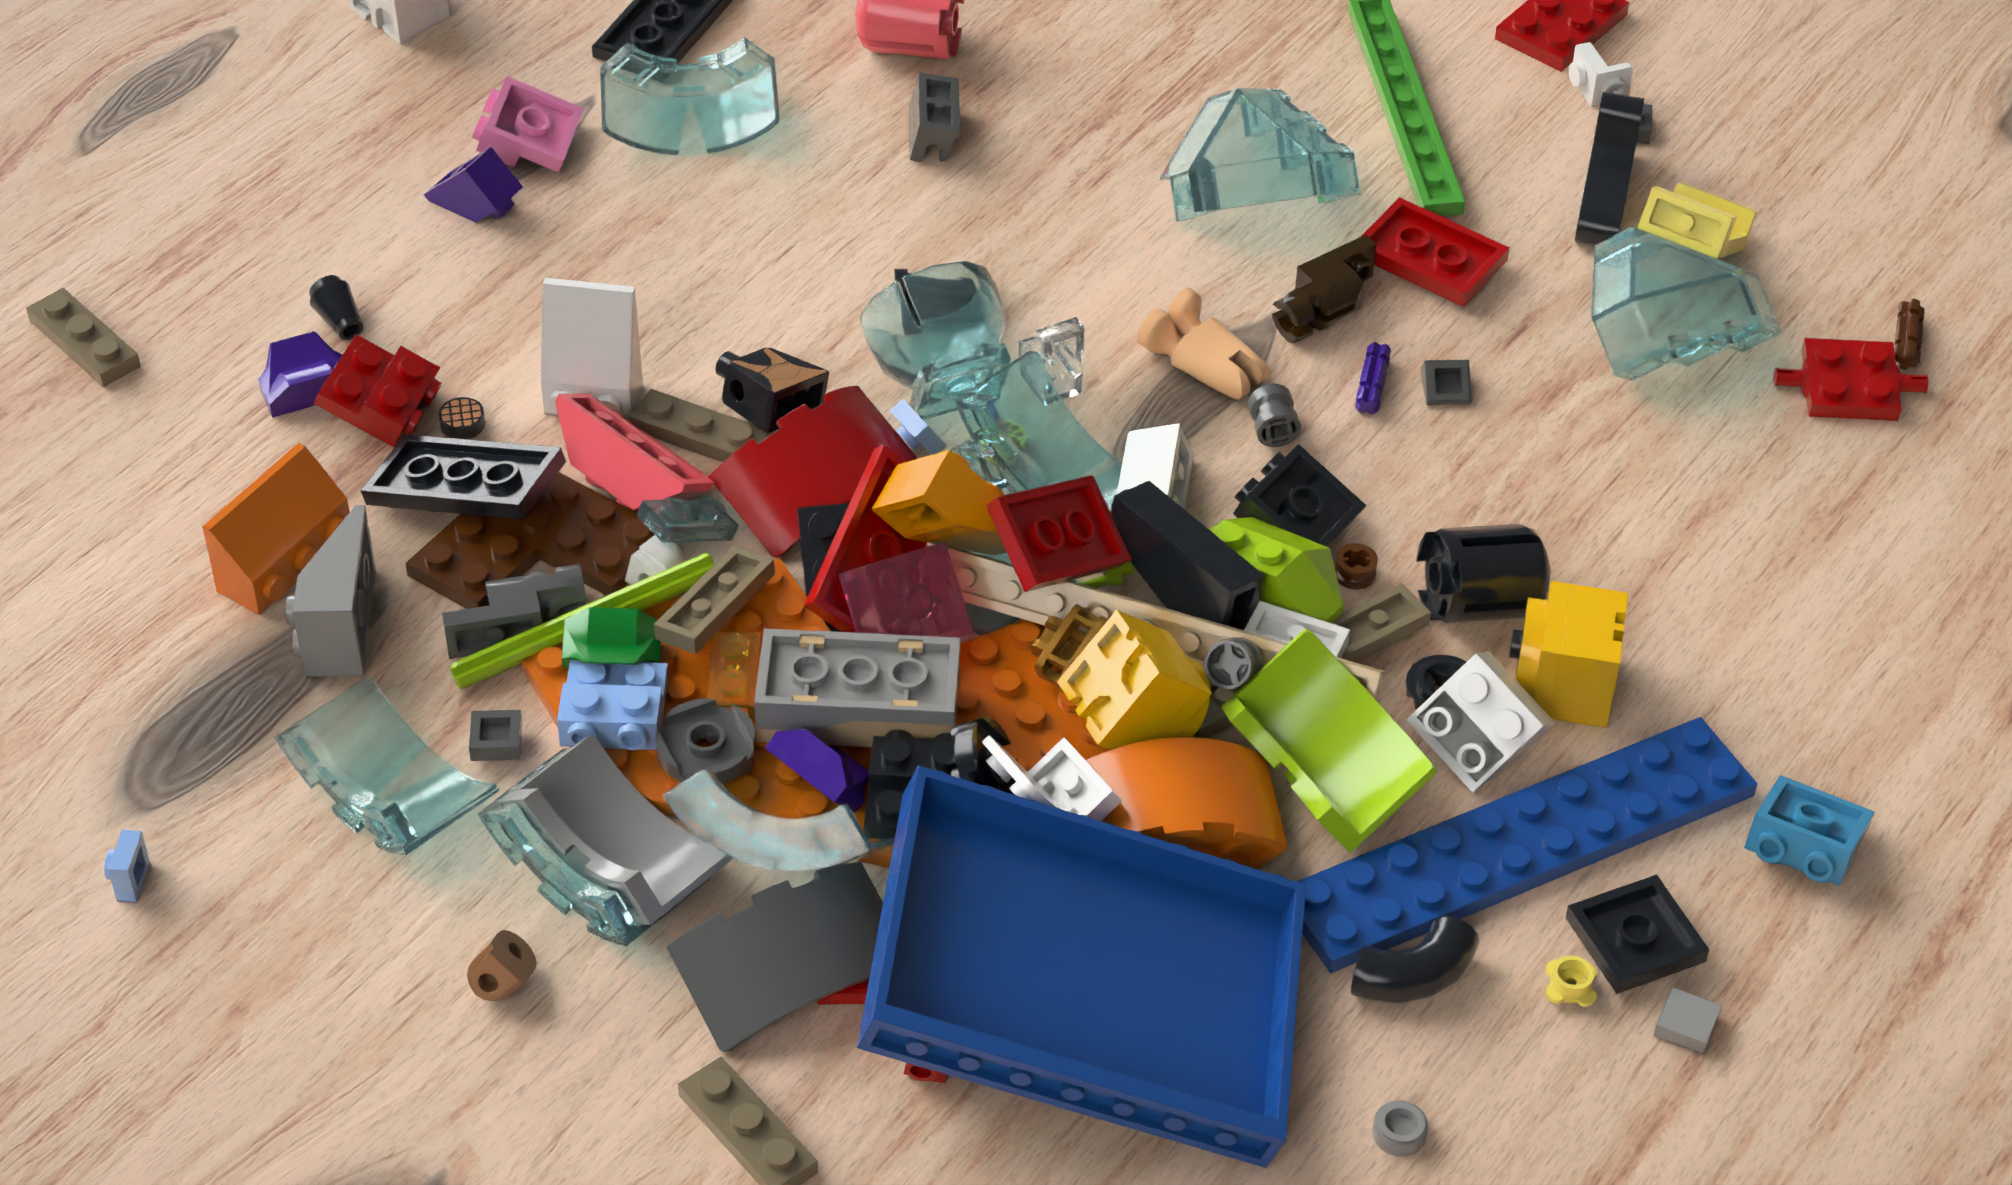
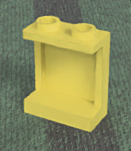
M1678 183L1675 186L1674 192L1658 186L1652 187L1638 228L1718 259L1743 251L1757 213L1755 210L1685 183Z

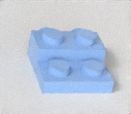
M570 660L567 683H563L557 717L560 747H573L583 738L594 736L603 748L656 750L655 737L657 730L660 731L663 722L669 676L668 664L640 662L637 665L582 663L580 660Z

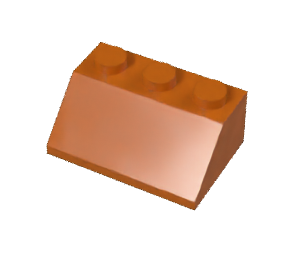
M297 443L202 526L216 591L258 615L266 610L274 601L280 600L286 591L297 582L299 573L350 513L347 497L306 446Z

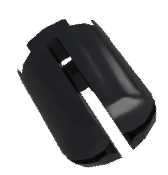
M1521 524L1441 528L1434 532H1425L1420 541L1416 562L1425 561L1427 590H1418L1421 603L1431 612V621L1441 620L1444 623L1524 618L1528 597L1545 600L1549 590L1551 567L1547 550L1534 529Z

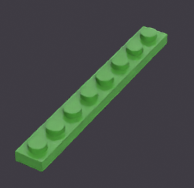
M1348 0L1347 11L1417 205L1442 217L1462 215L1465 206L1463 194L1390 0Z

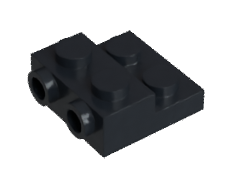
M1298 444L1286 456L1278 452L1261 470L1265 477L1260 482L1252 477L1234 497L1240 504L1233 514L1237 518L1254 517L1328 547L1367 505Z
M891 730L885 736H873L869 766V789L864 821V839H895L902 795L917 766L939 770L948 775H951V771L957 768L951 733L939 734L935 739L914 738L909 732L904 730Z

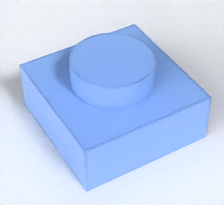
M904 399L890 410L902 424L896 432L913 450L921 444L930 455H933L946 446Z
M122 829L115 849H110L106 855L104 873L106 879L112 882L117 901L137 903L150 865L142 831Z

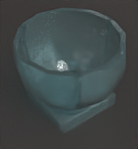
M968 261L933 265L902 277L921 326H918L898 280L871 298L859 316L868 349L885 375L913 391L909 406L922 420L998 399L1011 357L1005 343L1001 344L1006 327L1001 299L996 283L985 266Z

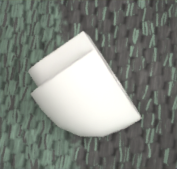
M659 532L643 543L639 550L631 555L625 582L632 585L685 562L686 559L682 549L664 532Z

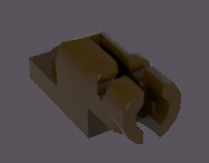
M1364 235L1297 266L1295 289L1273 303L1277 309H1281L1272 314L1279 333L1288 342L1296 343L1311 336L1313 329L1321 331L1328 328V324L1361 308L1363 282L1373 277L1377 244L1367 235Z

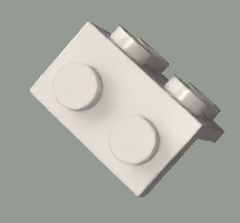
M990 735L982 741L992 753L986 760L990 767L1006 783L1012 777L1016 781L1010 787V790L1016 796L1044 803L1078 815L1089 816L1098 821H1102L1122 802V799L1065 738L1058 742L1028 772Z

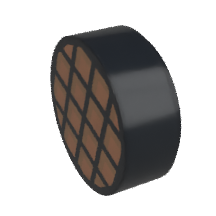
M468 397L454 398L445 402L439 409L438 415L441 431L449 438L470 439L480 434L485 427L483 406L475 399Z

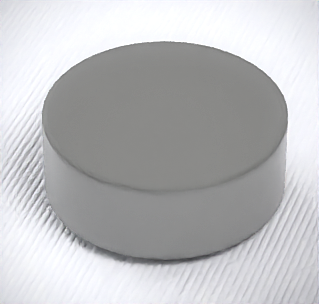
M1406 1101L1386 1103L1376 1112L1373 1124V1138L1383 1151L1391 1155H1412L1418 1152L1425 1143L1428 1130L1427 1118L1424 1112L1412 1103Z

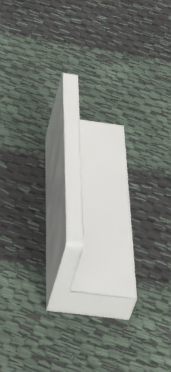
M1180 423L1134 430L1128 433L1117 494L1125 489L1151 481L1185 509L1194 455Z

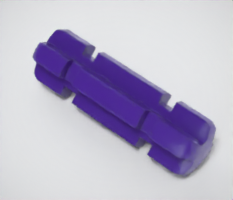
M1373 342L1367 347L1366 359L1364 360L1355 408L1360 413L1367 412L1372 415L1379 410L1391 348L1386 343L1380 345L1377 342Z

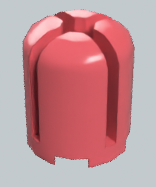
M857 0L855 18L858 37L863 47L874 53L950 59V56H956L960 45L962 28H958L959 6L957 3L964 4V0Z

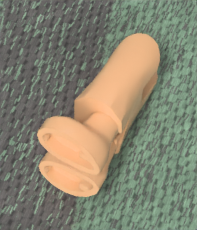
M1187 287L1175 296L1167 313L1161 309H1156L1146 317L1137 336L1140 345L1150 352L1170 356L1171 365L1232 399H1241L1249 393L1250 385L1258 386L1270 376L1269 366L1217 318L1210 317L1201 323L1199 317L1202 300L1199 293Z

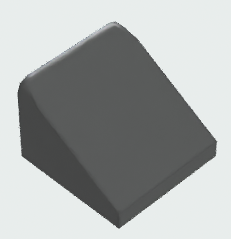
M1469 360L1424 361L1421 366V379L1426 405L1472 403Z

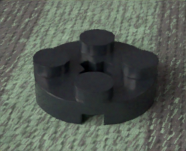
M983 717L953 726L951 729V739L955 749L957 768L951 771V776L980 785H988L997 790L1015 795L1010 790V787L1016 781L1012 777L1006 783L990 767L986 760L992 753L982 743L990 735L1002 747L1010 745L1011 742L1003 728L990 717Z

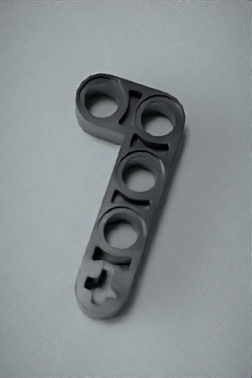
M1602 92L1574 242L1617 248L1645 98Z

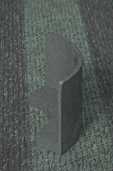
M862 862L839 864L818 869L814 873L815 878L795 888L791 887L788 880L751 895L754 906L727 920L719 912L667 946L675 965L721 1051H732L755 1034L791 1013L828 995L869 980L883 901Z

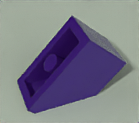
M490 147L449 171L423 195L429 202L477 223L489 215H492L496 220L515 205L511 198L523 186L494 149Z

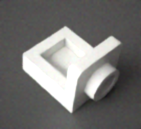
M1591 42L1575 46L1573 63L1569 66L1570 81L1574 87H1578L1591 107L1600 105L1602 92L1629 96L1633 68L1630 63L1626 62L1607 66Z

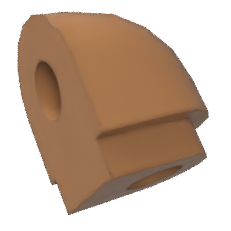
M502 930L478 952L468 966L467 978L474 994L483 1000H504L529 979L536 968V957L531 947L520 936L511 931Z

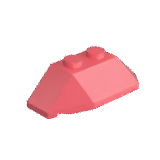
M558 394L555 403L570 465L586 475L585 480L590 485L605 489L616 497L617 503L634 512H641L642 509L664 508L712 490L714 482L707 475L616 411L610 410L591 394Z

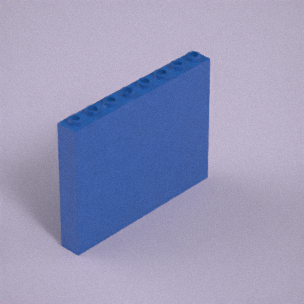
M917 766L902 795L857 1048L1266 1168L1285 1143L1287 1135L1306 884L1287 879L1278 874H1270L1244 866L1232 860L1195 851L1183 845L1143 835L1134 830H1127L1094 820L1089 816L1078 815L1044 803L1006 793L988 785H980L957 778L939 770Z

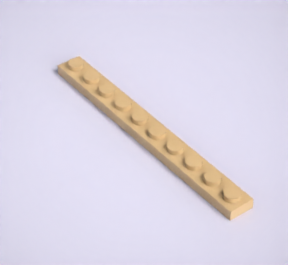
M933 541L927 542L916 588L1041 625H1045L1049 616H1054L1064 621L1075 604L1084 607L1087 613L1097 618L1103 616L1109 619L1118 610L1169 631L1184 654L1198 661L1203 668L1207 651L1214 644L1233 637L1247 638L1259 647L1263 656L1262 668L1289 644L1073 581H1066L1025 592L1012 564ZM1079 626L1077 629L1085 634H1088L1090 631L1082 626ZM1336 657L1377 700L1385 671Z

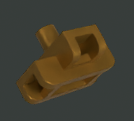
M1078 604L1072 607L1064 621L1054 616H1049L1045 622V630L1039 639H1034L1029 646L1031 654L1039 657L1035 665L1037 676L1060 687L1057 681L1109 619L1103 616L1097 618L1087 613L1085 608ZM1079 626H1082L1090 631L1088 634H1085L1077 629ZM1068 641V645L1063 650V652L1060 653L1059 651L1061 650L1065 642ZM1053 665L1063 669L1062 674L1052 670Z

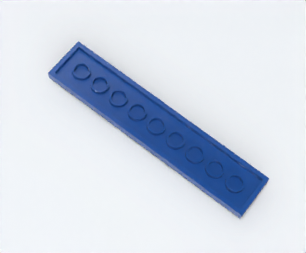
M1698 717L1297 881L1306 884L1302 934L1331 974L1357 963L1364 945L1383 950L1391 949L1428 933L1432 922L1438 918H1465L1754 797L1757 782L1702 717Z

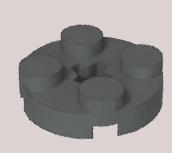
M707 698L691 700L670 710L664 717L665 724L660 731L657 730L655 737L657 758L662 769L670 777L678 780L679 786L682 789L691 792L700 791L705 787L722 785L749 773L754 765L756 738L753 722L745 711L731 704L732 710L717 706L715 699ZM701 738H706L709 742L718 741L710 747L698 746V740Z

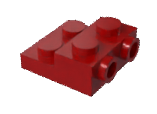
M356 334L321 387L313 404L386 444L395 447L403 432L412 435L424 414L423 411L418 409L420 404L423 402L430 406L442 384V382L435 379L440 367L403 346H400L395 355Z

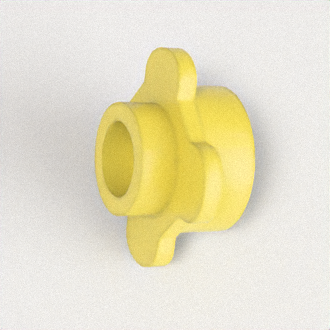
M1564 956L1558 960H1552L1546 965L1545 973L1550 977V985L1546 987L1545 996L1550 1002L1554 1004L1562 1002L1578 1003L1583 1007H1589L1596 1002L1597 993L1593 990V981L1597 977V970L1588 961L1578 956Z

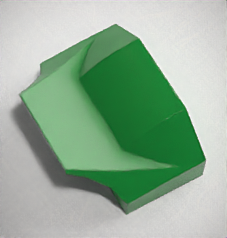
M588 607L566 618L564 622L562 668H569L570 660H580L582 663L637 665L640 662L660 663L661 641L655 639L654 623L657 620L639 609Z

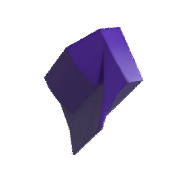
M315 331L272 342L269 345L266 367L258 381L272 418L316 406L313 403L318 392L343 355L334 351Z
M807 729L777 731L765 748L836 804L856 814L864 803V789L869 781V771L840 748L827 746Z

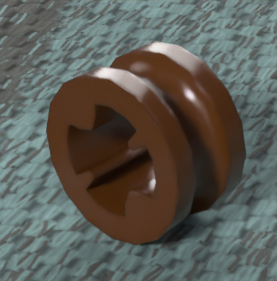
M1357 543L1347 544L1340 548L1337 552L1335 565L1338 582L1348 589L1355 590L1371 586L1376 578L1378 563L1376 552L1364 544Z

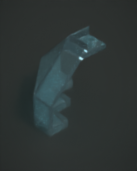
M1236 88L1209 97L1158 180H1170L1176 222L1224 209L1317 196L1318 203H1331L1360 194L1354 152L1344 143H1337L1326 133L1328 129L1307 111H1300L1290 102L1291 97L1283 90Z
M1633 226L1595 245L1591 317L1615 377L1634 381L1670 362L1690 366L1726 347L1745 352L1782 333L1759 276L1756 273Z

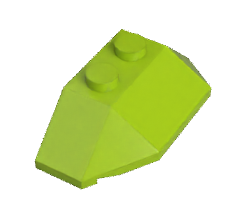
M1254 517L1226 519L1209 528L1211 532L1265 575L1259 601L1328 623H1333L1344 612V604L1330 548Z

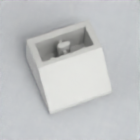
M1489 651L1476 653L1407 719V722L1472 793L1520 757L1555 724L1553 719Z

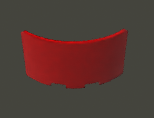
M859 386L843 387L826 393L824 396L825 401L812 410L806 404L792 410L777 420L776 424L780 428L778 431L760 444H757L753 438L750 439L708 476L773 557H782L800 541L797 508L850 503L875 448L885 445L908 462L918 459Z

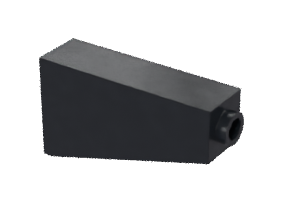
M1146 481L1116 494L1111 504V515L1132 560L1130 562L1163 605L1170 610L1245 630L1258 605L1265 575L1151 481Z

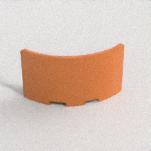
M1174 737L1124 745L1086 760L1122 799V802L1101 822L1127 830H1134L1143 835L1169 843L1183 845L1189 849L1218 858L1232 860L1257 870L1288 849L1267 760L1262 754L1252 749L1216 739Z

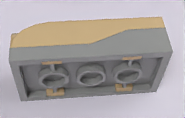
M764 628L754 700L756 742H769L777 731L807 729L826 745L872 747L873 736H885L891 730H904L909 732L914 738L935 739L939 734L951 733L953 726H956L960 682V638Z

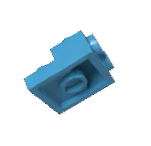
M1780 775L1754 816L1744 848L1755 852L1765 862L1773 864L1783 863L1803 871L1813 881L1821 883L1831 882L1840 886L1852 866L1857 849L1870 827L1875 811Z

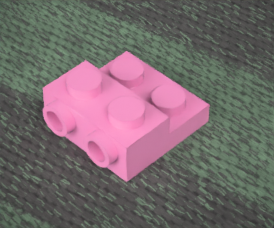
M506 76L500 91L492 88L483 112L490 114V117L481 114L472 138L479 140L476 152L481 153L492 147L501 160L512 167L516 166L520 156L559 173L584 108Z

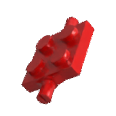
M1805 338L1801 349L1803 360L1801 369L1776 367L1773 374L1774 387H1800L1807 399L1808 417L1898 421L1902 410L1900 392L1926 394L1929 384L1928 375L1901 374L1896 365L1893 342Z

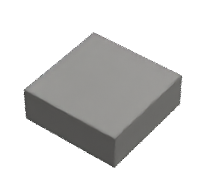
M1672 987L1656 1024L1654 1036L1704 1054L1718 1021L1722 1005Z

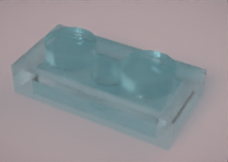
M668 497L665 500H643L636 515L662 543L732 541L739 527L725 511L724 505L710 497H701L700 499Z

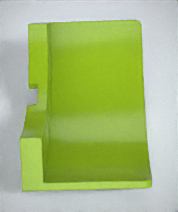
M1307 629L1299 633L1221 706L1230 722L1248 739L1274 769L1277 770L1282 764L1289 769L1284 776L1292 784L1291 788L1312 812L1318 822L1349 853L1358 847L1437 773V768L1398 723L1318 637Z

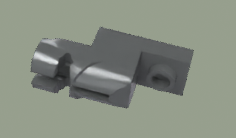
M580 564L556 567V571L551 577L547 576L544 570L541 569L535 570L529 575L487 581L486 589L489 606L442 613L449 659L469 656L586 605V593Z

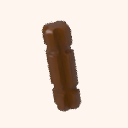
M1914 298L1910 302L1902 301L1898 307L1894 352L1898 367L1902 370H1906L1908 367H1917L1920 363L1925 309L1920 306V301Z

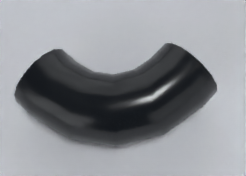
M1442 917L1432 922L1427 936L1422 943L1414 948L1392 951L1364 945L1354 970L1351 995L1367 1000L1392 1003L1429 998L1459 980L1476 953L1479 945V935L1471 925L1463 920L1453 917Z

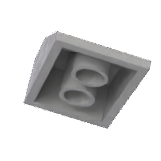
M355 505L297 576L295 596H287V623L296 627L293 631L294 657H302L305 677L364 675L376 578V566L365 505Z

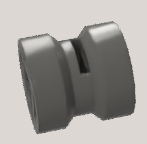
M1267 384L1259 387L1251 394L1248 399V408L1252 419L1255 421L1254 428L1259 441L1269 447H1282L1294 441L1301 432V423L1294 410V401L1289 389L1279 384Z
M1233 637L1214 644L1207 651L1204 659V670L1207 678L1215 686L1222 689H1234L1245 685L1263 666V656L1259 647L1253 641L1244 637Z

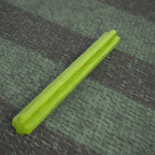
M703 553L455 661L450 665L452 678L459 689H464L521 664V660L539 653L547 647L562 643L565 619L588 607L629 608L642 611L684 593L714 566L715 562L709 553Z

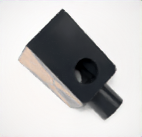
M766 347L741 357L726 351L719 357L715 368L716 374L724 378L723 403L766 433L780 429L776 424L777 420L799 406L806 404L810 410L820 406L825 401L824 396L826 395L830 372L776 349Z

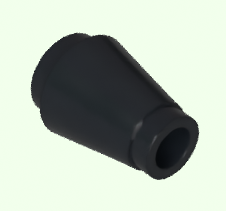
M328 275L318 279L309 290L310 306L342 340L353 339L356 334L359 335L362 332L364 326L361 322L350 285L336 275Z

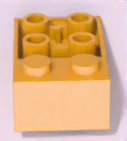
M950 450L898 464L871 509L907 539L922 542L933 541L954 548L993 556L1006 553V549L986 507V504L995 498L1004 496L1002 490L982 479L970 468L969 462L964 457Z

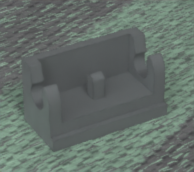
M918 72L909 105L910 160L921 162L926 154V147L936 144L941 147L939 150V161L942 162L948 158L954 138H959L960 135L959 79Z

